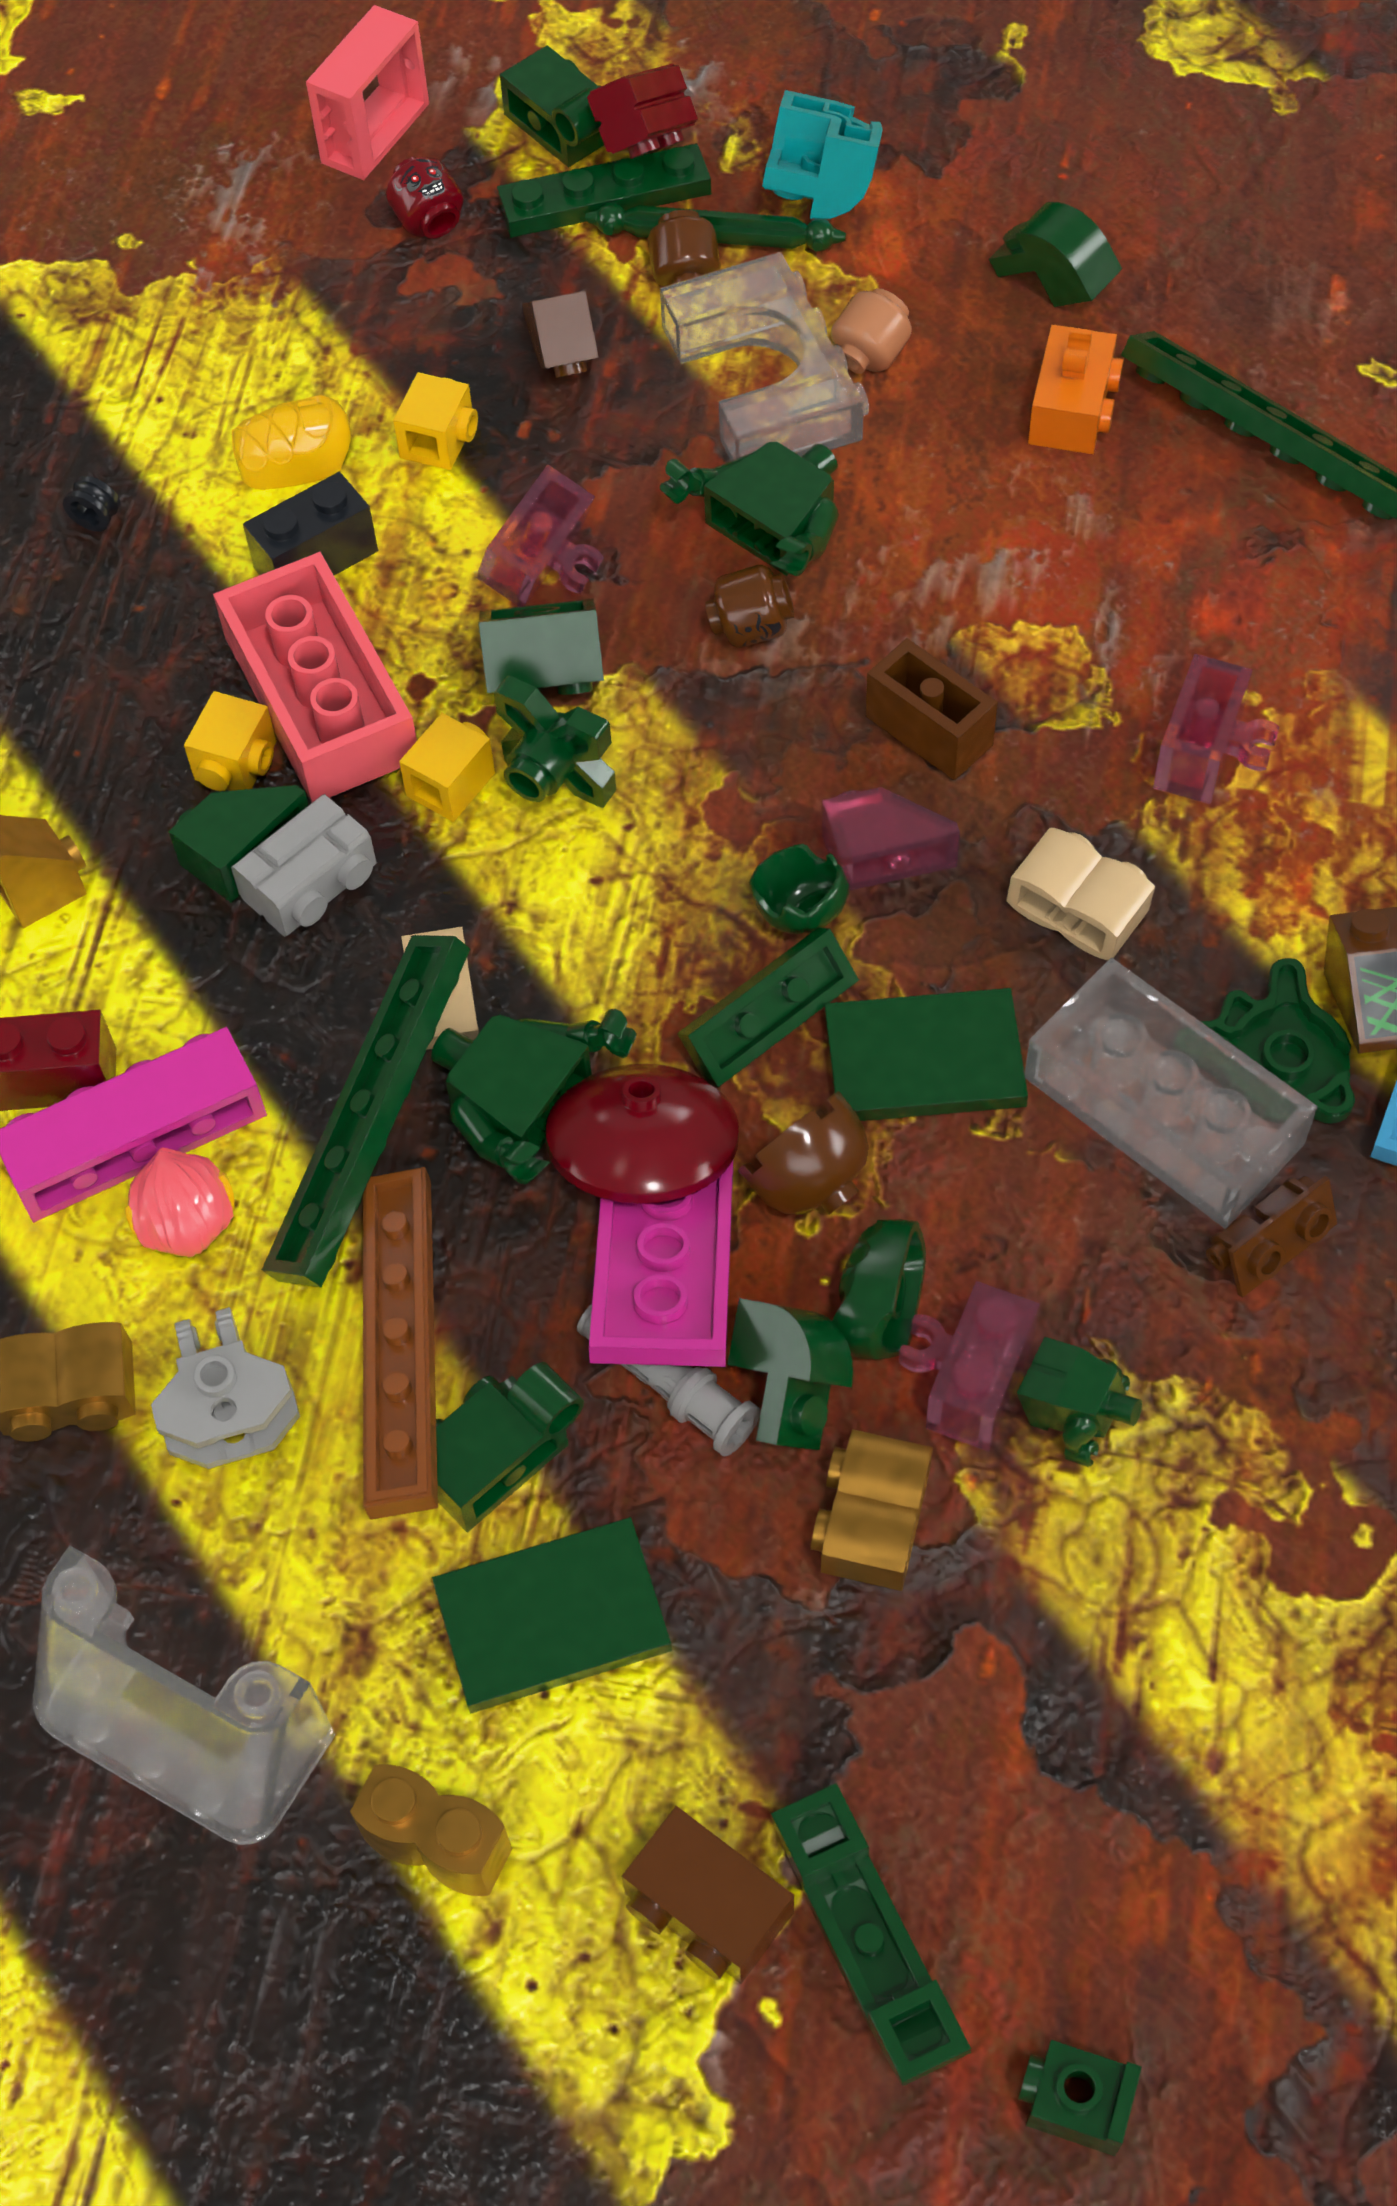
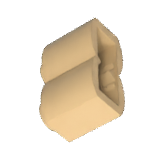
M1049 828L1011 876L1007 902L1016 911L1034 923L1059 931L1066 939L1083 951L1095 957L1112 961L1149 911L1155 886L1147 879L1144 872L1134 864L1102 857L1094 849L1090 841L1082 835Z

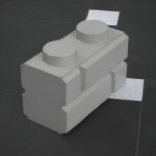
M324 794L234 864L231 869L242 899L260 916L263 915L266 921L285 937L300 925L307 927L317 922L326 911L328 902L346 888L353 890L360 887L369 878L373 866L377 862L368 831L349 814L345 815L343 809Z

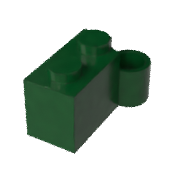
M546 45L500 73L504 115L568 168L604 146L598 129L602 124L600 121H595L587 99L590 91L601 87V85L595 84L580 72L571 60H565Z
M546 1362L533 1365L517 1380L511 1376L499 1383L492 1375L479 1380L467 1392L463 1404L444 1421L436 1419L438 1503L468 1533L569 1445L566 1429L580 1414L584 1406V1400Z

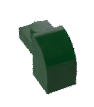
M1046 202L1027 222H1023L1010 229L1003 236L1005 243L989 258L998 277L1035 271L1054 307L1092 301L1122 270L1101 229L1080 210L1060 202Z
M739 1298L727 1365L768 1373L756 1441L779 1446L820 1450L823 1428L828 1417L827 1405L831 1385L852 1388L853 1361L845 1336L831 1319L820 1313Z

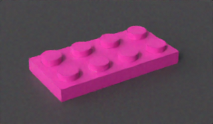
M734 1159L727 1170L716 1181L698 1192L679 1199L649 1204L622 1203L603 1198L600 1199L589 1337L590 1363L726 1367Z

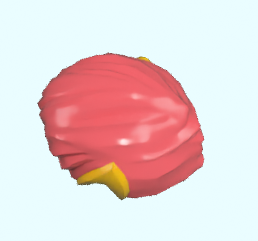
M162 1147L143 1169L138 1172L130 1184L125 1215L130 1229L143 1247L153 1250L157 1249L158 1251L178 1256L193 1257L195 1254H201L204 1249H207L222 1230L227 1228L234 1216V1193L227 1174L220 1172L207 1157L186 1154Z

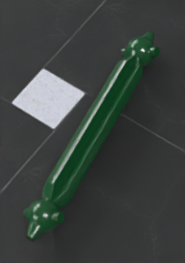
M607 203L601 206L599 210L585 213L586 222L597 226L602 233L610 236L617 235L626 230L636 237L648 238L650 231L658 224L659 218L664 214L676 210H693L699 213L700 217L712 223L716 232L717 243L793 249L806 243L814 251H825L832 244L846 241V233L834 228L825 219H814L807 225L795 217L642 205L625 211L617 203Z

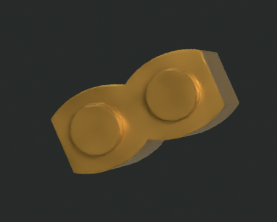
M89 1323L66 1328L56 1333H27L0 1339V1431L3 1435L11 1436L18 1441H39L49 1437L51 1431L68 1425H77L79 1428L88 1431H102L116 1426L118 1420L136 1414L132 1341L121 1323Z
M852 1429L847 1449L834 1448L826 1487L837 1489L832 1511L819 1509L811 1541V1549L822 1552L821 1573L898 1591L903 1590L930 1473L933 1447Z
M389 1764L374 1765L350 1810L362 1836L377 1853L400 1864L425 1865L440 1883L462 1894L471 1896L490 1895L512 1851L505 1826L493 1811L467 1797L439 1795L426 1779L404 1767Z

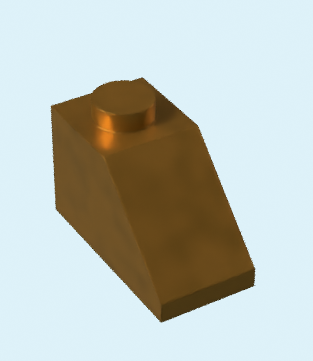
M0 815V895L23 929L87 894L78 873L79 870L86 867V864L69 835L59 840L46 819Z

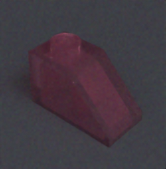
M882 787L865 791H846L834 798L822 800V837L828 854H833L838 864L842 866L850 885V890L957 867L960 830L955 821Z

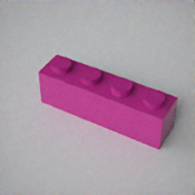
M225 1027L211 1034L195 1036L182 1047L154 1060L137 1062L124 1073L94 1087L87 1086L77 1089L68 1095L65 1100L36 1113H26L15 1117L5 1127L0 1128V1156L25 1209L34 1223L136 1176L162 1147L186 1153L267 1116L258 1086L228 1028Z

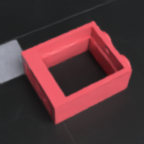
M374 5L306 81L321 164L365 180L429 105L418 21ZM377 76L379 86L364 102L362 92Z

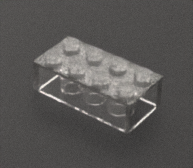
M1112 957L1029 1040L1025 1079L1225 1229L1305 1145L1318 1107Z

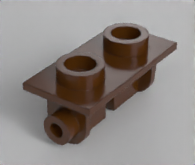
M1302 1176L1298 1180L1295 1178L1287 1179L1281 1187L1254 1207L1256 1216L1265 1222L1259 1224L1244 1214L1221 1233H1217L1211 1238L1212 1246L1206 1250V1256L1216 1269L1223 1271L1230 1267L1233 1270L1239 1296L1243 1298L1262 1282L1274 1277L1285 1264L1311 1244L1323 1239L1329 1230L1338 1224L1330 1179L1323 1176L1315 1183L1307 1176Z

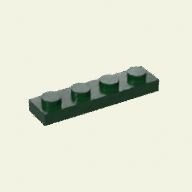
M698 143L644 154L634 159L623 158L617 161L497 186L498 202L510 238L586 222L585 213L599 210L601 206L607 203H617L626 211L638 205L656 207L712 194L711 177Z

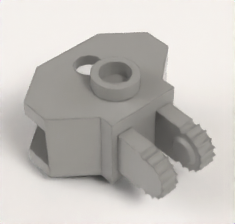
M230 1307L215 1311L217 1318L215 1326L223 1346L200 1352L199 1336L196 1328L192 1326L191 1320L187 1319L175 1323L176 1335L182 1356L176 1359L179 1371L151 1404L156 1429L159 1434L164 1436L169 1454L207 1469L274 1450L300 1418L295 1393L285 1367L247 1353L243 1341L239 1338ZM246 1433L244 1438L237 1443H228L224 1440L228 1437Z

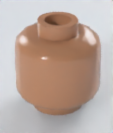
M876 288L873 291H860L855 294L831 329V338L838 349L836 356L840 363L858 374H862L865 369L873 372H883L891 367L911 336L912 326L908 319L909 310L904 302L891 292Z

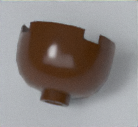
M839 1091L826 1099L834 1109L831 1113L826 1115L821 1108L816 1112L812 1109L754 1155L762 1164L761 1168L756 1170L752 1163H747L737 1171L751 1190L768 1206L784 1214L803 1215L822 1205L830 1215L859 1192V1189L852 1180L858 1176L866 1165L869 1145L863 1124L854 1109Z

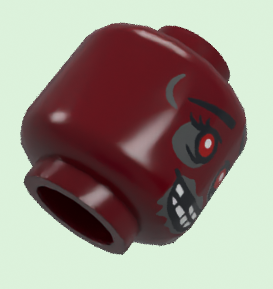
M412 157L403 160L394 169L393 176L389 180L386 190V197L390 207L404 229L413 236H426L432 239L439 238L449 233L459 222L464 202L461 189L446 166L436 158Z

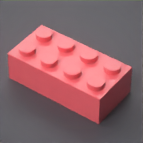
M321 552L213 594L225 639L259 704L268 707L274 733L311 803L321 795L325 794L330 798L400 769L399 761L417 741L413 717Z

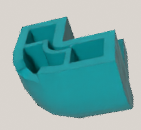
M785 90L779 107L772 149L766 164L762 187L772 190L777 196L785 199H813L810 219H831L849 212L864 198L872 180L883 132L881 122L871 121L869 125L853 117L855 106Z

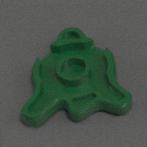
M1280 959L1272 965L1268 976L1267 997L1265 999L1255 1000L1242 990L1230 991L1224 999L1221 1013L1217 1019L1190 1022L1182 1026L1179 1032L1177 1048L1183 1056L1207 1063L1218 1070L1241 1099L1252 1108L1265 1114L1281 1118H1312L1323 1123L1332 1124L1345 1120L1353 1109L1355 1095L1349 1084L1350 1041L1344 1029L1333 1016L1316 1005L1310 997L1307 989L1305 969L1296 959Z

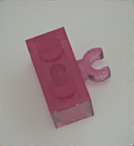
M547 465L486 548L476 578L517 606L527 605L552 569L559 572L560 580L567 589L581 594L589 579L577 572L574 565L584 564L589 569L597 572L604 559L603 555L593 546L587 544L575 545L572 543L583 527L595 496L550 465Z
M1194 654L1160 747L1153 788L1211 804L1228 754L1236 756L1249 769L1257 771L1267 769L1271 750L1258 747L1254 743L1275 746L1280 726L1264 719H1256L1248 723L1240 721L1253 669Z
M976 1281L954 1336L946 1334L943 1326L936 1319L927 1315H914L911 1333L926 1338L931 1345L926 1349L917 1350L902 1344L899 1351V1363L906 1369L914 1372H927L934 1368L939 1370L929 1395L926 1429L989 1452L1034 1339L1040 1303Z

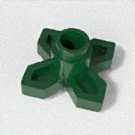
M508 675L494 692L497 714L512 727L501 742L504 760L508 766L504 771V778L507 784L521 797L532 802H541L546 796L554 795L564 783L575 796L600 808H604L617 790L615 771L601 759L612 743L610 723L606 719L580 707H576L566 713H557L537 687Z

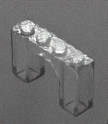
M781 252L660 288L662 328L681 364L737 347L761 346L787 355L798 365V368L791 375L778 383L719 401L720 441L731 461L753 453L768 442H779L799 456H802L815 444H822L832 450L863 440V416L869 413L866 392L860 382L853 383L848 374L847 361L839 344L832 345L827 336V327L821 310L818 307H811L807 300L806 287L799 271H791Z

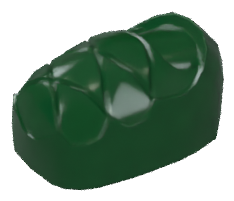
M903 1219L877 1220V1223L868 1227L861 1234L858 1243L855 1244L839 1281L841 1306L832 1321L845 1336L851 1355L854 1357L882 1360L908 1353L918 1313L926 1264L925 1242L917 1221Z

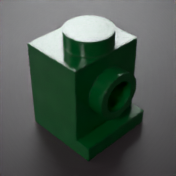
M1051 2040L1045 2058L1030 2054L1018 2097V2100L1032 2104L1026 2126L1115 2156L1123 2144L1142 2066L1130 2062L1122 2064ZM1071 2077L1087 2081L1092 2089V2098L1085 2103H1076L1070 2100L1065 2093L1064 2082Z

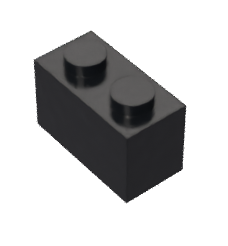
M340 471L243 523L253 567L259 575L321 552L333 575H336L378 552L370 506Z

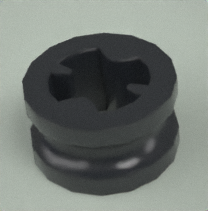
M80 476L73 484V491L67 493L63 499L64 510L80 526L88 530L102 532L109 526L110 516L115 515L120 509V499L116 492L105 482L91 476Z

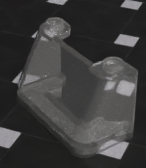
M69 1545L48 1575L42 1588L33 1691V1711L37 1721L56 1740L226 1841L238 1845H249L267 1838L278 1826L335 1737L332 1726L311 1683L278 1664L268 1661H257L238 1668L227 1680L217 1697L211 1696L128 1647L126 1631L134 1621V1618L129 1610L116 1603L117 1587L112 1575L100 1562Z

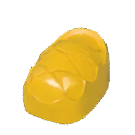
M324 395L279 404L277 407L269 408L260 414H255L243 420L235 429H232L233 451L242 480L248 487L261 490L312 483L341 471L352 438L349 419L344 409L337 400Z

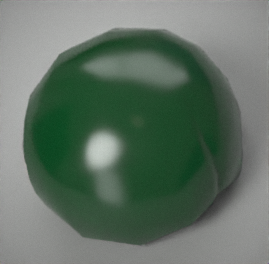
M796 844L774 852L756 867L749 881V886L758 910L772 927L790 934L811 933L818 927L824 928L838 917L850 893V885L842 866L838 864L833 854L829 853L826 855L827 860L817 857L807 845Z

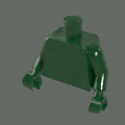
M768 442L751 454L741 456L715 468H692L689 470L678 459H671L665 467L666 474L671 478L661 483L659 487L676 504L683 502L688 494L704 497L705 523L786 576L789 573L794 576H800L807 567L808 562L818 559L825 552L839 517L838 509L834 502V480L830 476L837 470L838 464L834 454L822 444L813 445L802 456H799L779 442Z
M617 1009L606 1011L601 1023L594 1020L572 1024L532 1018L515 1020L500 1014L491 1017L474 1040L452 1028L445 1029L433 1046L431 1059L450 1070L446 1079V1086L451 1105L450 1119L480 1157L504 1168L520 1184H527L550 1163V1161L539 1160L534 1157L546 1142V1123L552 1107L568 1089L592 1075L589 1053L597 1052L605 1046L612 1054L625 1058L631 1050L637 1033L632 1028L626 1027L628 1023L627 1018Z

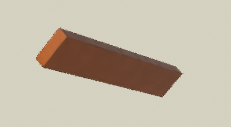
M426 1167L372 1176L363 1192V1508L370 1520L438 1508L431 1179Z

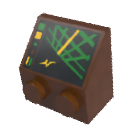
M1397 907L1363 909L1357 912L1330 915L1324 975L1357 1052L1360 1054L1397 1049Z

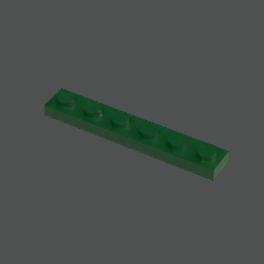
M1151 331L1129 336L1121 356L1137 365L1135 371L1141 377L1157 384L1168 383L1181 391L1179 397L1182 401L1200 410L1211 409L1226 418L1224 424L1235 433L1246 437H1259L1271 445L1269 450L1277 458L1291 464H1300L1301 462L1317 472L1315 478L1324 486L1339 492L1350 491L1364 500L1362 506L1371 514L1387 520L1397 518V473L1161 334Z
M411 936L261 1269L278 1282L322 1288L326 1276L335 1262L337 1251L352 1217L361 1203L363 1192L378 1158L385 1149L389 1133L405 1098L410 1092L411 1083L426 1049L435 1035L437 1024L452 990L458 983L460 972L471 950L456 936Z

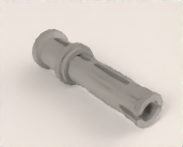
M592 1304L582 1314L577 1325V1332L587 1339L590 1337ZM621 1364L668 1401L667 1408L670 1410L672 1417L680 1423L690 1421L713 1439V1449L722 1456H728L736 1451L746 1441L758 1422L760 1408L751 1401L741 1403L717 1384V1375L708 1368H701L700 1366L692 1368L690 1366Z

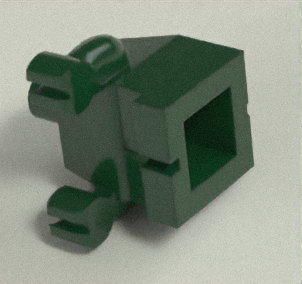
M1044 1337L1017 1391L1030 1425L1046 1431L1049 1428L1062 1431V1439L1065 1444V1459L1086 1467L1092 1466L1094 1463L1090 1455L1097 1456L1099 1452V1444L1092 1438H1105L1113 1420L1134 1426L1142 1411L1141 1399L1125 1395V1391H1128L1130 1387V1379L1128 1376L1123 1375L1122 1370L1113 1361L1106 1358L1099 1359L1083 1348L1048 1337Z

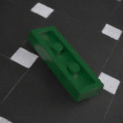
M818 927L679 1031L677 1035L704 1080L715 1087H720L825 1007V1003H830L859 981L831 929Z

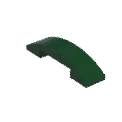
M837 1783L771 1813L772 1821L836 1963L901 2085L905 2086L970 2054L971 2047L937 1980L932 1981L869 1857V1846Z

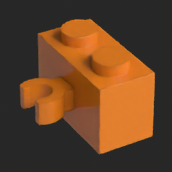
M1051 325L1032 404L1028 444L1094 455L1098 433H1109L1115 400L1106 398L1108 391L1118 393L1124 359L1114 358L1117 334Z

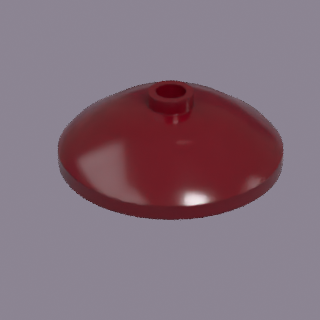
M659 1064L616 1066L583 1079L568 1089L556 1101L546 1123L547 1151L550 1160L558 1172L571 1184L589 1194L622 1203H659L679 1199L698 1192L716 1181L727 1170L736 1155L739 1143V1123L736 1112L721 1091L690 1072Z

